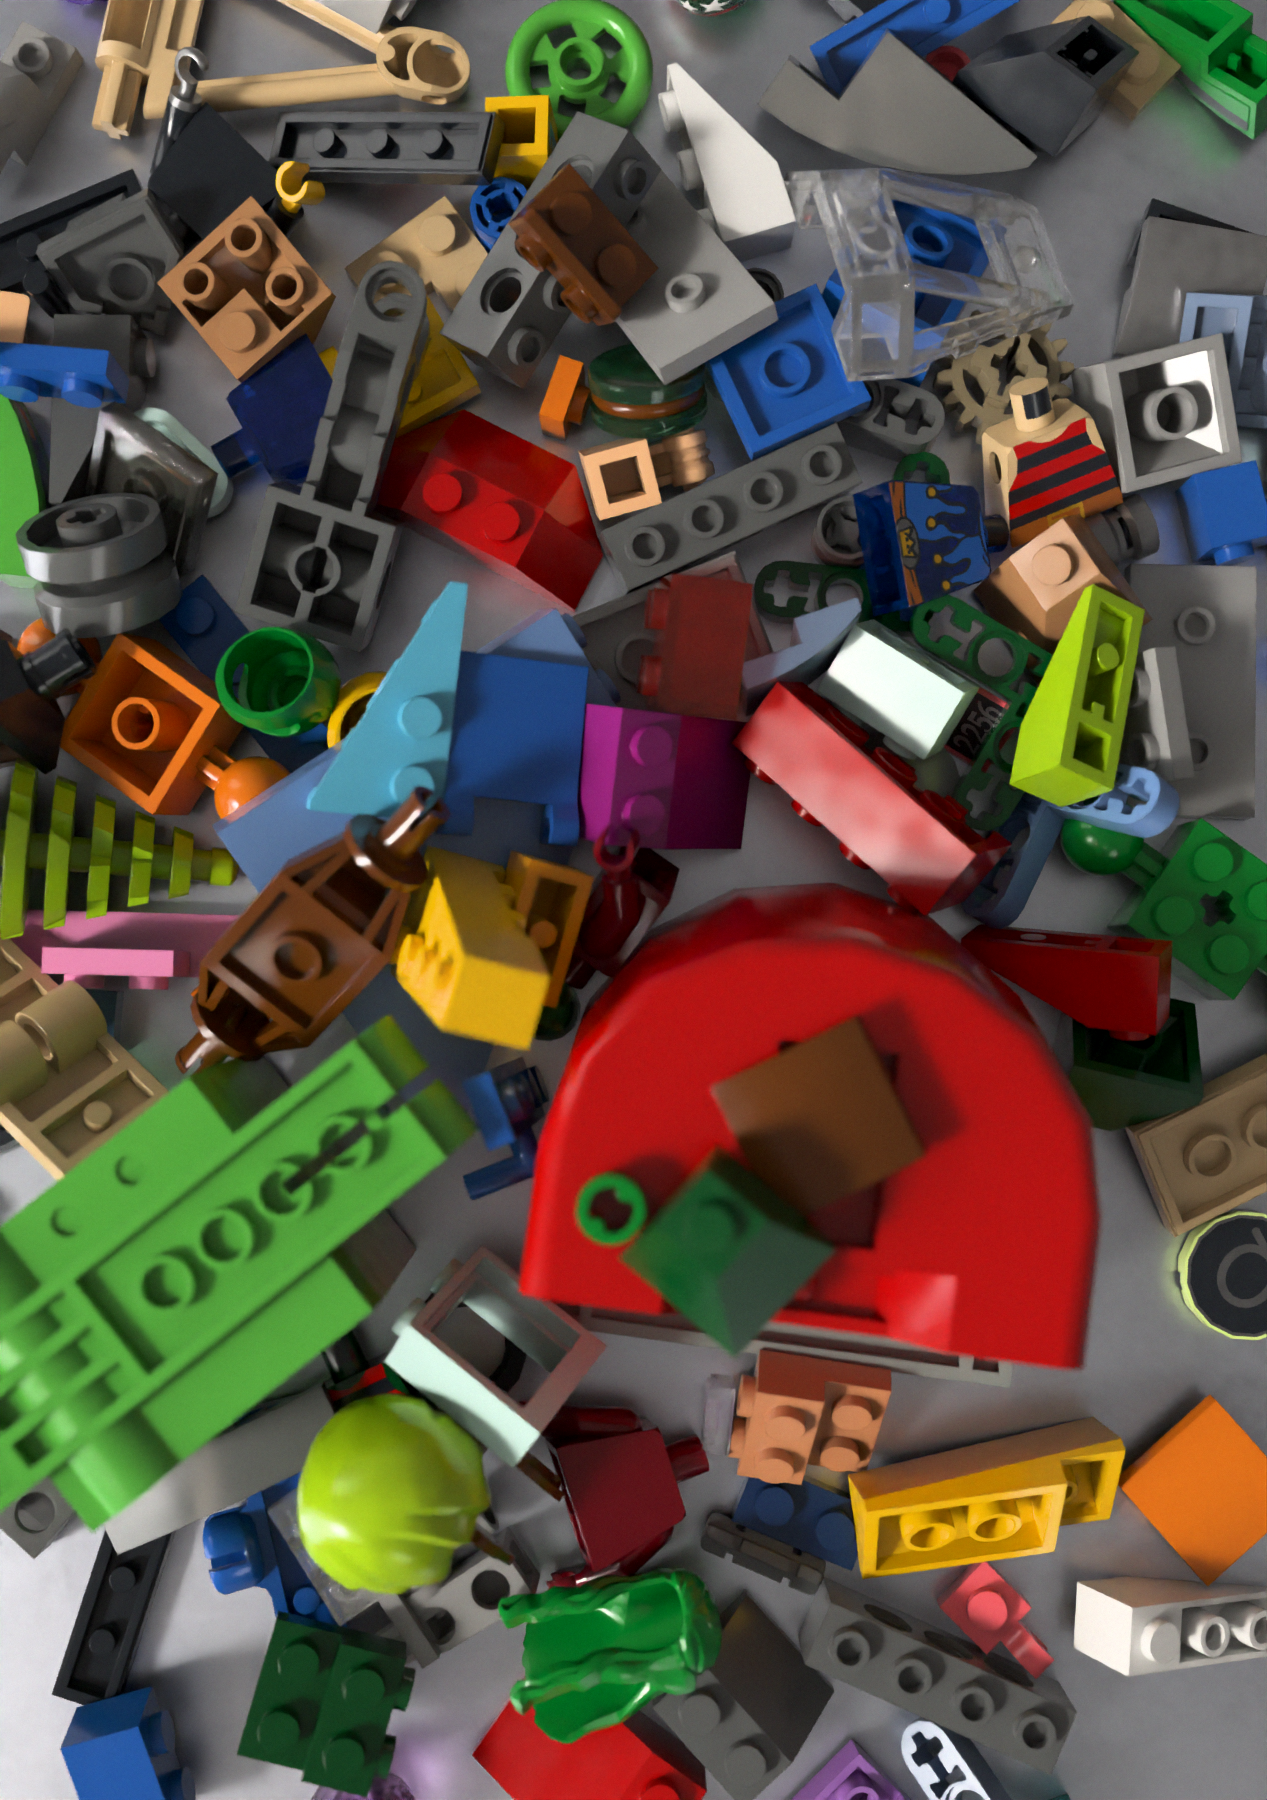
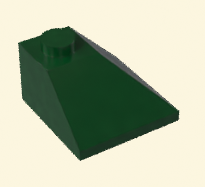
M1170 998L1169 1018L1157 1035L1149 1034L1147 1039L1137 1041L1113 1038L1109 1036V1030L1088 1028L1061 1012L1053 1052L1092 1119L1093 1128L1113 1132L1200 1104L1204 1097L1195 1003Z
M717 1144L623 1250L619 1259L736 1359L835 1251L836 1244L720 1144Z

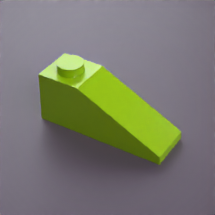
M1094 584L1084 588L1021 723L1009 785L1059 807H1065L1114 789L1145 609Z

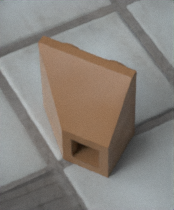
M252 196L242 203L157 282L234 377L262 398L308 357L336 298L334 293Z

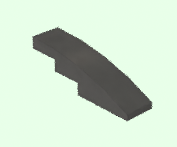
M324 1381L270 1409L265 1407L224 1428L133 1504L104 1523L105 1530L117 1555L174 1532L301 1472L310 1446L317 1434L331 1417L338 1412Z

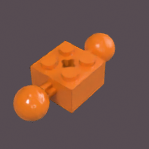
M41 617L24 630L19 639L17 649L23 655L27 652H33L55 638V633L44 627ZM118 633L102 659L101 646L97 637L78 638L91 656L97 668V674L89 679L80 681L61 694V696H69L76 693L81 695L64 722L60 747L152 815H189L202 792L208 786L215 791V807L220 819H223L291 774L282 764L267 757L252 756L237 760L228 754V750L244 725L234 720L226 712L220 702L216 684L213 680L157 640Z

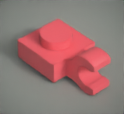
M989 1561L970 1564L936 1599L939 1607L986 1655L1001 1641L1035 1679L1054 1661L1053 1657L1047 1652L1048 1648L1020 1621L1032 1608L1028 1600Z

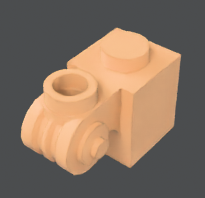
M684 424L670 427V434L663 436L661 440L647 443L646 438L637 434L579 450L592 506L599 520L661 504L659 488L668 484H672L673 487L683 485L684 491H689L706 482V478L715 474L713 461H710L708 457L710 449L706 448L705 443L708 439L705 429L684 428Z

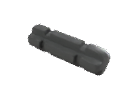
M712 1513L701 1535L700 1547L704 1551L720 1558H725L726 1553L733 1555L732 1563L779 1583L782 1582L783 1577L789 1579L788 1586L804 1594L814 1595L817 1592L824 1578L826 1567L824 1559L802 1550L800 1554L794 1553V1547L747 1527L740 1530L736 1528L737 1523L732 1522L731 1518L720 1513Z

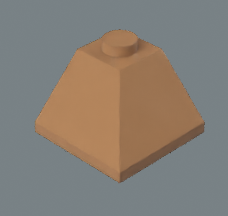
M1080 514L1063 517L1008 557L973 590L992 619L1054 655L1084 588L1092 584L1145 609ZM1146 609L1142 626L1153 620ZM1028 655L1025 666L1027 670L1037 663V659ZM1029 671L1039 686L1042 678Z

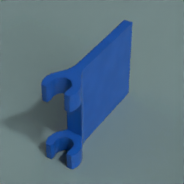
M461 650L444 802L450 810V818L436 829V834L472 836L474 797L545 805L540 825V844L566 847L577 846L579 836L577 791L589 667Z

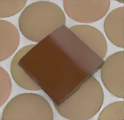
M859 1014L794 1044L784 1052L734 1074L711 1087L753 1174L802 1216L873 1184L925 1157L928 1153Z

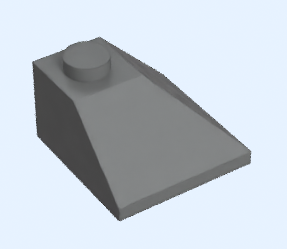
M1222 333L1075 368L1072 372L1071 378L1076 405L1087 411L1093 418L1121 493L1133 492L1189 477L1196 473L1242 462Z

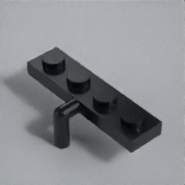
M133 168L1 223L0 291L19 294L28 292L51 318H54V314H68L69 302L36 254L38 245L66 231L68 221L122 193L126 198H129L144 190Z

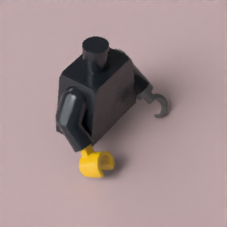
M195 47L182 48L175 57L174 65L176 75L181 84L172 86L170 89L147 187L153 193L184 243L183 257L196 244L198 245L250 196L259 203L289 239L304 215L302 204L312 206L323 201L325 197L324 185L322 182L308 180L301 186L302 179L309 172L310 168L309 164L288 161L281 165L277 171L207 102L201 106L202 97L196 92L198 81L190 74L187 67L188 56L192 57L202 71H206L209 68V62L199 49Z

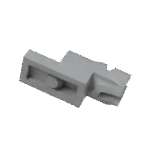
M24 21L19 25L0 60V174L9 158L27 167L84 62L76 47Z

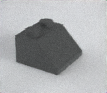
M745 1590L720 1614L722 1626L721 1649L714 1665L700 1676H697L695 1691L681 1695H672L664 1692L652 1700V1708L734 1800H753L793 1763L834 1693V1688L820 1671L804 1664L801 1650L750 1593Z

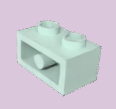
M873 619L857 623L853 626L817 692L833 701L832 705L857 725H863L866 722L885 735L883 738L884 744L897 754L913 760L919 756L925 760L942 751L979 690L980 685Z

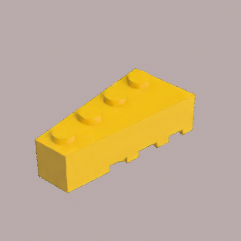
M427 845L424 860L428 868V879L420 889L413 893L398 946L388 964H392L390 973L441 1029L528 1050L550 976L534 939L525 936L527 922L523 913L509 909V907L512 908L516 896L512 886L503 884L506 872L502 865Z

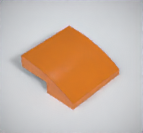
M1210 1394L1120 1474L1118 1486L1207 1587L1267 1534V1456Z

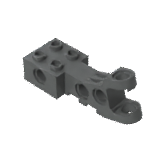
M385 261L378 263L365 273L359 284L332 374L333 382L324 415L320 418L314 441L316 445L306 482H303L302 487L285 481L267 486L234 611L279 627L298 630L314 638L357 652H361L371 642L405 524L404 520L376 512L375 508L412 385L420 374L430 338V325L426 313L427 295L423 280L415 269L403 262ZM385 284H401L412 294L411 297L402 293L387 294V297L381 298L374 304L375 294ZM395 313L403 314V315L396 316V317H391V316H389V315L395 314Z

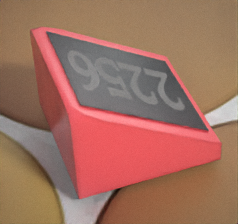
M980 687L944 746L946 751L969 764L1007 702ZM1016 727L1007 730L1001 736L999 752ZM988 759L981 768L983 772H986L991 765Z

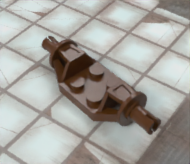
M416 786L410 792V796L387 821L371 814H357L345 825L344 832L287 860L208 950L200 962L198 992L193 996L190 1007L193 1021L199 1031L176 1053L175 1062L182 1074H185L198 1058H202L200 1061L201 1065L193 1074L222 1063L229 1056L248 1062L260 1060L268 1052L308 1048L387 965L398 946L413 893L420 889L428 879V868L418 849L441 824H444L450 818V810L441 797L420 816L419 814L427 806L425 803L434 792L424 786ZM389 887L391 890L385 898L384 891ZM267 1016L273 1019V1021L270 1022Z

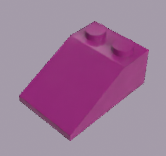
M585 704L577 791L578 838L596 842L602 830L611 823L605 845L628 847L631 835L637 829L641 837L640 848L741 849L750 770L744 763L747 756L734 746L732 742L747 722Z

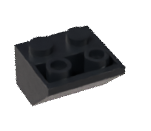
M1087 15L1005 35L960 69L952 83L963 90L966 96L988 115H997L1015 128L1019 139L1026 146L1039 152H1047L1055 157L1099 117L1139 54V51Z

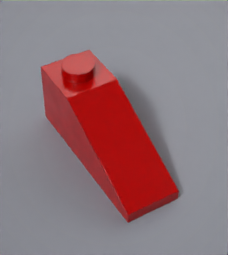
M979 924L961 938V944L992 971L1088 1028L1109 1030V1036L1127 1041L1147 1039L1149 1034L1157 1035L1169 1018L1172 941L1018 927L991 929L983 924Z

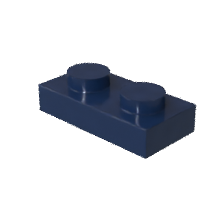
M804 1475L802 1485L790 1483L773 1484L764 1482L759 1478L745 1477L731 1512L732 1522L850 1571L853 1570L858 1557L850 1493Z

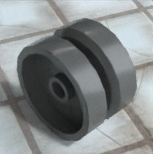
M121 492L97 494L70 500L43 510L25 521L16 532L17 545L26 572L38 580L33 588L44 627L55 634L66 628L71 632L72 636L75 635L77 638L106 637L135 630L163 617L177 606L183 596L173 556L163 550L169 540L158 502L148 496Z

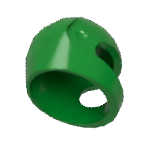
M264 627L247 633L229 647L217 667L215 684L222 706L234 720L247 727L258 729L265 734L284 738L304 734L330 718L339 699L341 675L338 663L331 652L313 636L283 627ZM244 663L238 688V702L233 691V676L236 668Z

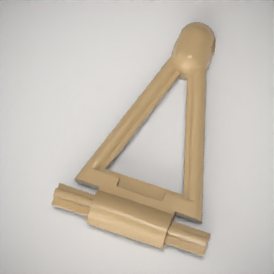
M108 0L95 57L96 66L103 72L92 120V127L95 130L105 131L109 137L115 139H122V135L129 136L140 86L147 85L143 104L145 119L163 118L171 87L181 84L174 67L175 57L182 48L195 46L205 0ZM277 0L375 53L377 63L198 81L196 92L202 97L201 106L207 102L217 113L398 95L403 98L431 104L446 105L456 102L464 94L470 82L471 69L464 48L459 42L444 32L414 26L395 28L386 23L377 34H374L314 0ZM437 45L449 47L455 52H444ZM188 56L187 59L188 70L190 68V63L192 57Z

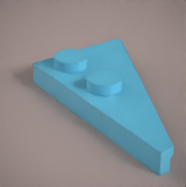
M450 581L440 597L433 601L422 618V625L400 659L395 660L368 702L367 710L357 726L350 730L341 744V751L317 788L314 787L307 797V809L353 815L371 814L376 817L390 818L410 796V792L416 786H424L434 792L425 803L427 806L419 814L420 816L439 797L444 800L468 589L467 583Z

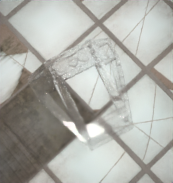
M890 168L786 172L784 184L798 228H824L845 291L831 332L847 382L910 378L928 371L931 362L950 354L955 359H959L974 353L981 342L1005 334L1010 339L1067 317L1074 306L1037 207L1012 194ZM891 199L973 219L996 280L912 262ZM915 291L999 308L914 332Z

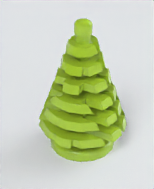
M17 757L10 789V806L7 814L6 830H0V866H3L0 907V937L2 940L23 936L32 869L46 870L44 930L65 926L71 872L89 873L86 919L107 915L110 875L130 877L127 907L148 903L151 878L169 880L168 899L189 895L190 880L207 881L209 885L231 886L237 880L239 864L228 848L212 847L211 850L193 849L194 834L176 826L173 829L172 845L155 844V818L138 811L135 812L133 842L113 840L116 800L99 793L96 794L92 838L75 837L77 782L57 775L54 789L50 834L35 833L38 770L28 761Z

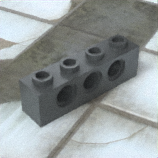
M577 111L509 222L564 166L571 164L625 228L662 169L630 130ZM507 223L439 333L475 365L524 389L572 312L560 296L564 287L548 269L544 272H539L525 260L514 243L519 236Z
M834 423L601 531L598 539L623 595H626L847 494L863 482L838 424Z
M826 1577L823 1578L798 1634L805 1665L1050 1775L1053 1772L1077 1714L1076 1709L1058 1681L1043 1674L1035 1679L1022 1665L991 1651L986 1655L977 1645Z

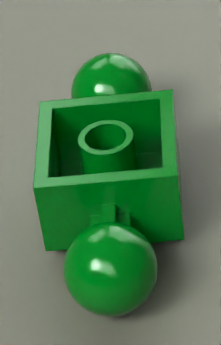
M1100 795L1085 799L1084 806L1095 802ZM1126 802L1128 806L1134 809V807L1131 804ZM1202 818L1178 825L1159 852L1144 842L1145 837H1137L1099 828L1074 819H1065L1060 831V842L1065 856L1073 866L1093 876H1110L1121 872L1137 883L1106 927L1122 937L1172 941L1171 973L1208 1000H1235L1256 969L1267 976V864ZM1207 899L1211 904L1213 914L1210 922L1202 921L1206 910L1199 904L1200 900Z

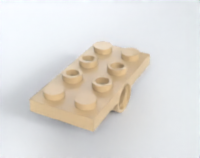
M0 937V1124L58 1181L170 1091L107 1032V1023L101 1009L82 986L72 980H67L58 985L46 973H41V968L11 939L2 940Z

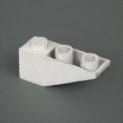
M677 62L667 65V92L659 94V105L667 132H678L683 151L677 152L679 172L686 191L696 189L702 208L696 211L739 262L790 248L796 219L778 162Z
M1130 1576L1077 1582L1073 1648L1128 1677L1267 1657V1587L1211 1583L1207 1587L1203 1582Z

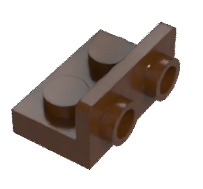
M571 164L564 166L508 223L519 236L514 243L520 254L539 272H544L546 269L550 271L564 287L560 294L563 302L576 317L587 324L591 320L597 326L614 323L623 313L620 308L659 269Z

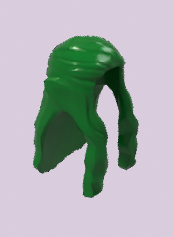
M658 1568L644 1574L603 1575L581 1586H553L539 1594H516L507 1598H501L498 1606L499 1617L507 1629L527 1623L523 1641L525 1650L522 1656V1665L525 1667V1680H518L511 1688V1702L522 1715L533 1705V1709L536 1711L534 1716L535 1724L550 1739L559 1741L562 1744L573 1743L591 1732L624 1722L664 1692L672 1695H681L695 1691L697 1676H700L714 1665L722 1645V1626L716 1599L708 1585L697 1574H694L693 1571L685 1568H676L675 1570Z

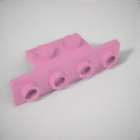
M28 909L23 936L9 939L41 968V973L64 974V982L72 980L83 988H104V975L129 976L128 989L168 990L169 977L199 978L201 960L239 915L107 912L106 916L86 919V911L67 910L65 926L44 930V910Z

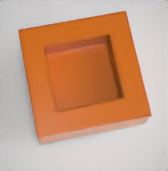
M559 355L539 412L542 434L566 442L572 423L583 424L593 391L592 388L585 386L583 362Z

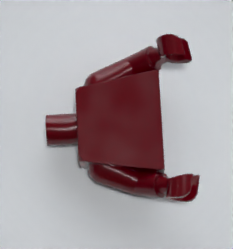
M610 823L602 830L593 847V856L602 870L593 881L564 979L566 984L576 989H583L597 970L605 976L613 977L671 902L680 869L651 848H640L641 837L637 829L631 835L628 847L618 846L614 853L611 854L607 851L605 845L611 827Z
M519 1401L516 1403L524 1408L529 1401ZM562 1405L543 1429L541 1435L545 1438L555 1473L561 1478L560 1489L565 1493L563 1497L581 1556L586 1564L583 1568H566L552 1572L550 1575L553 1580L545 1581L548 1588L553 1586H581L603 1575H634L672 1538L674 1525L681 1522L686 1516V1510L677 1484L709 1471V1463L704 1447L696 1434L665 1445L658 1426L647 1418L641 1419L637 1412L629 1407Z

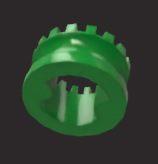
M607 1172L602 1175H596L585 1184L579 1194L576 1207L579 1226L587 1237L599 1244L613 1246L627 1242L637 1234L644 1222L645 1201L641 1189L634 1180L620 1173ZM608 1187L617 1188L619 1200L625 1202L632 1201L634 1208L633 1215L628 1223L624 1224L621 1228L612 1230L605 1228L602 1217L590 1216L589 1201L592 1196L600 1189Z

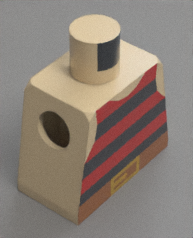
M1029 378L1011 386L1009 395L1014 417L988 427L982 435L985 519L1002 517L1005 519L1009 529L1007 545L1014 548L1027 543L1063 517L1080 514L1085 519L1124 503L1120 487L1091 415L1067 398L1052 401L1049 382L1046 378Z

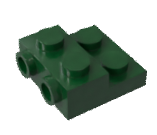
M278 1611L239 1742L237 1755L302 1770L301 1782L368 1797L373 1777L386 1780L396 1745V1736L386 1734L393 1709L406 1711L414 1684L416 1669L405 1666L407 1661L406 1643Z

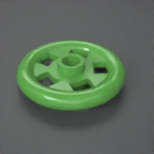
M557 0L531 14L516 31L507 53L505 77L510 96L549 95L557 126L558 140H560L573 117L558 113L559 103L562 99L575 104L586 103L585 114L622 128L629 126L639 115L648 99L653 81V60L643 32L634 20L618 7L602 0ZM571 25L577 37L567 39L557 49L553 48L548 35L559 28ZM605 32L613 36L622 47L612 58H608L603 49L595 43ZM547 64L551 86L533 89L530 78V66ZM582 68L587 70L590 76L584 79H573L569 77V74L574 69ZM610 77H615L626 83L622 95L615 103L601 97L609 84Z

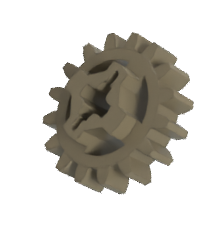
M997 304L989 321L986 320L985 316L978 309L973 311L966 323L967 330L955 325L947 338L951 347H941L935 360L938 366L946 369L938 372L932 382L933 389L948 391V395L941 402L944 413L956 410L960 415L954 427L957 433L962 432L969 425L978 428L976 444L982 445V435L988 427L1014 417L1013 413L1004 414L1005 409L1012 406L1009 389L1014 384L1025 379L1042 377L1046 378L1049 382L1052 401L1063 398L1068 399L1071 395L1072 389L1060 382L1067 380L1072 374L1074 363L1058 360L1068 342L1066 338L1050 342L1046 335L1053 322L1048 318L1040 322L1037 327L1029 324L1030 308L1024 306L1017 317L1012 319L1008 318L1005 305ZM1002 339L1001 342L991 347L980 345V343L985 341ZM1005 358H1007L1008 362L1005 371H1007L1006 382L1009 384L998 395L997 392L1001 382L998 381L999 370L997 368H1000ZM967 388H969V389L971 390V392H972L973 396L975 397L976 401L971 397V395L969 394Z

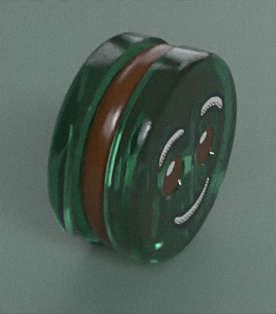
M631 343L603 352L594 358L588 367V384L592 397L590 401L591 417L599 429L609 434L636 439L670 436L694 427L707 414L708 399L707 391L705 390V363L664 385L634 344Z

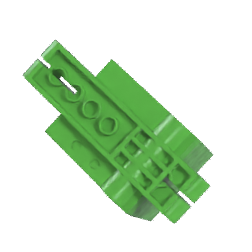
M387 1015L358 1038L351 1041L292 1089L287 1086L265 1056L260 1060L248 1062L234 1058L189 1076L0 1226V1512L48 1475L93 1533L108 1520L133 1504L181 1462L371 1313L383 1300L417 1250L384 1207L444 1161L480 1130L440 1078L395 1113L387 1106L385 1102L430 1067L390 1015ZM363 1120L371 1129V1132L345 1153L341 1154L333 1143Z

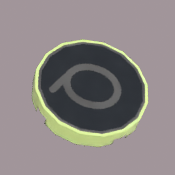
M1253 1210L1225 1212L1197 1226L1189 1233L1178 1257V1272L1181 1273L1180 1283L1182 1286L1180 1290L1185 1304L1204 1325L1232 1339L1260 1340L1267 1337V1215Z

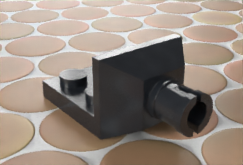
M63 629L55 634V638L33 652H27L24 655L7 640L0 639V740L45 775L57 766L65 717L56 699L80 681L89 679L97 674V668L91 656L75 635L72 636L68 629Z

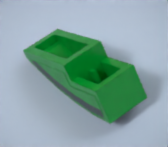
M1113 0V3L1181 65L1175 79L1191 95L1224 121L1253 140L1267 128V41L1252 33V12L1230 0Z

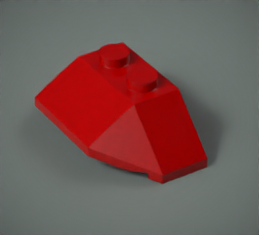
M465 409L395 439L375 508L376 512L404 520V527L576 613L604 559L576 465Z

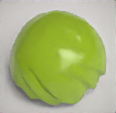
M383 1393L353 1401L339 1410L325 1424L311 1444L298 1484V1525L301 1540L309 1556L331 1578L352 1591L364 1588L377 1593L402 1594L412 1586L430 1585L445 1579L450 1571L451 1557L455 1547L470 1544L476 1528L478 1515L491 1504V1493L482 1461L484 1452L480 1441L442 1409L433 1410L423 1398L407 1394Z

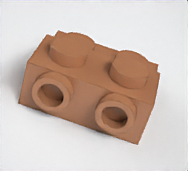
M759 1350L754 1375H742L737 1400V1416H742L743 1418L733 1417L729 1455L727 1448V1457L738 1459L737 1475L759 1478L764 1482L773 1484L790 1483L802 1485L807 1464L826 1467L836 1472H861L867 1470L891 1395V1370Z

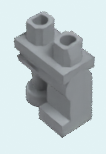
M491 1504L478 1515L477 1523L490 1534L499 1530V1522ZM508 1526L494 1537L516 1557L510 1566L498 1559L495 1560L479 1550L455 1566L453 1570L450 1567L449 1574L445 1579L430 1585L412 1586L402 1594H385L364 1588L352 1591L341 1584L337 1590V1597L348 1614L356 1620L380 1604L391 1620V1623L374 1635L405 1642L407 1651L405 1665L417 1660L423 1669L437 1660L441 1653L451 1650L501 1619L498 1613L501 1598H507L516 1594H536L540 1573Z

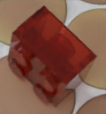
M671 574L660 578L659 588L648 589L643 626L646 629H654L651 655H640L636 681V693L646 696V707L658 712L737 720L753 584L725 579Z

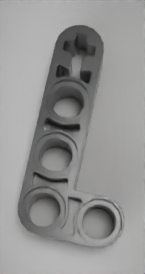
M753 267L746 269L773 302L784 298L782 284L775 274L762 268ZM705 364L704 380L706 388L714 398L723 402ZM856 366L871 397L869 408H867V413L864 415L850 416L837 422L846 445L896 462H901L904 457L910 454L924 451L929 453L944 426L945 413L939 399L925 389ZM882 407L889 410L883 426L875 424ZM907 418L918 422L916 435L905 432Z

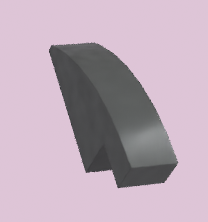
M889 28L882 34L840 94L790 54L757 103V105L794 131L834 151L874 165L927 174L972 175L1028 168L1037 158L1033 149L1026 146L1017 135L993 115H988L970 100L963 90L954 85L950 79Z

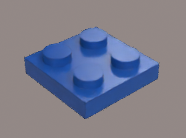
M813 284L774 302L778 321L705 362L751 461L869 408L871 397L817 284Z

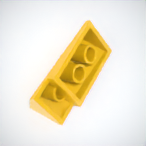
M1089 1417L848 1474L862 1579L1054 1552L1059 1526L1110 1519L1126 1451L1122 1438L1096 1418Z

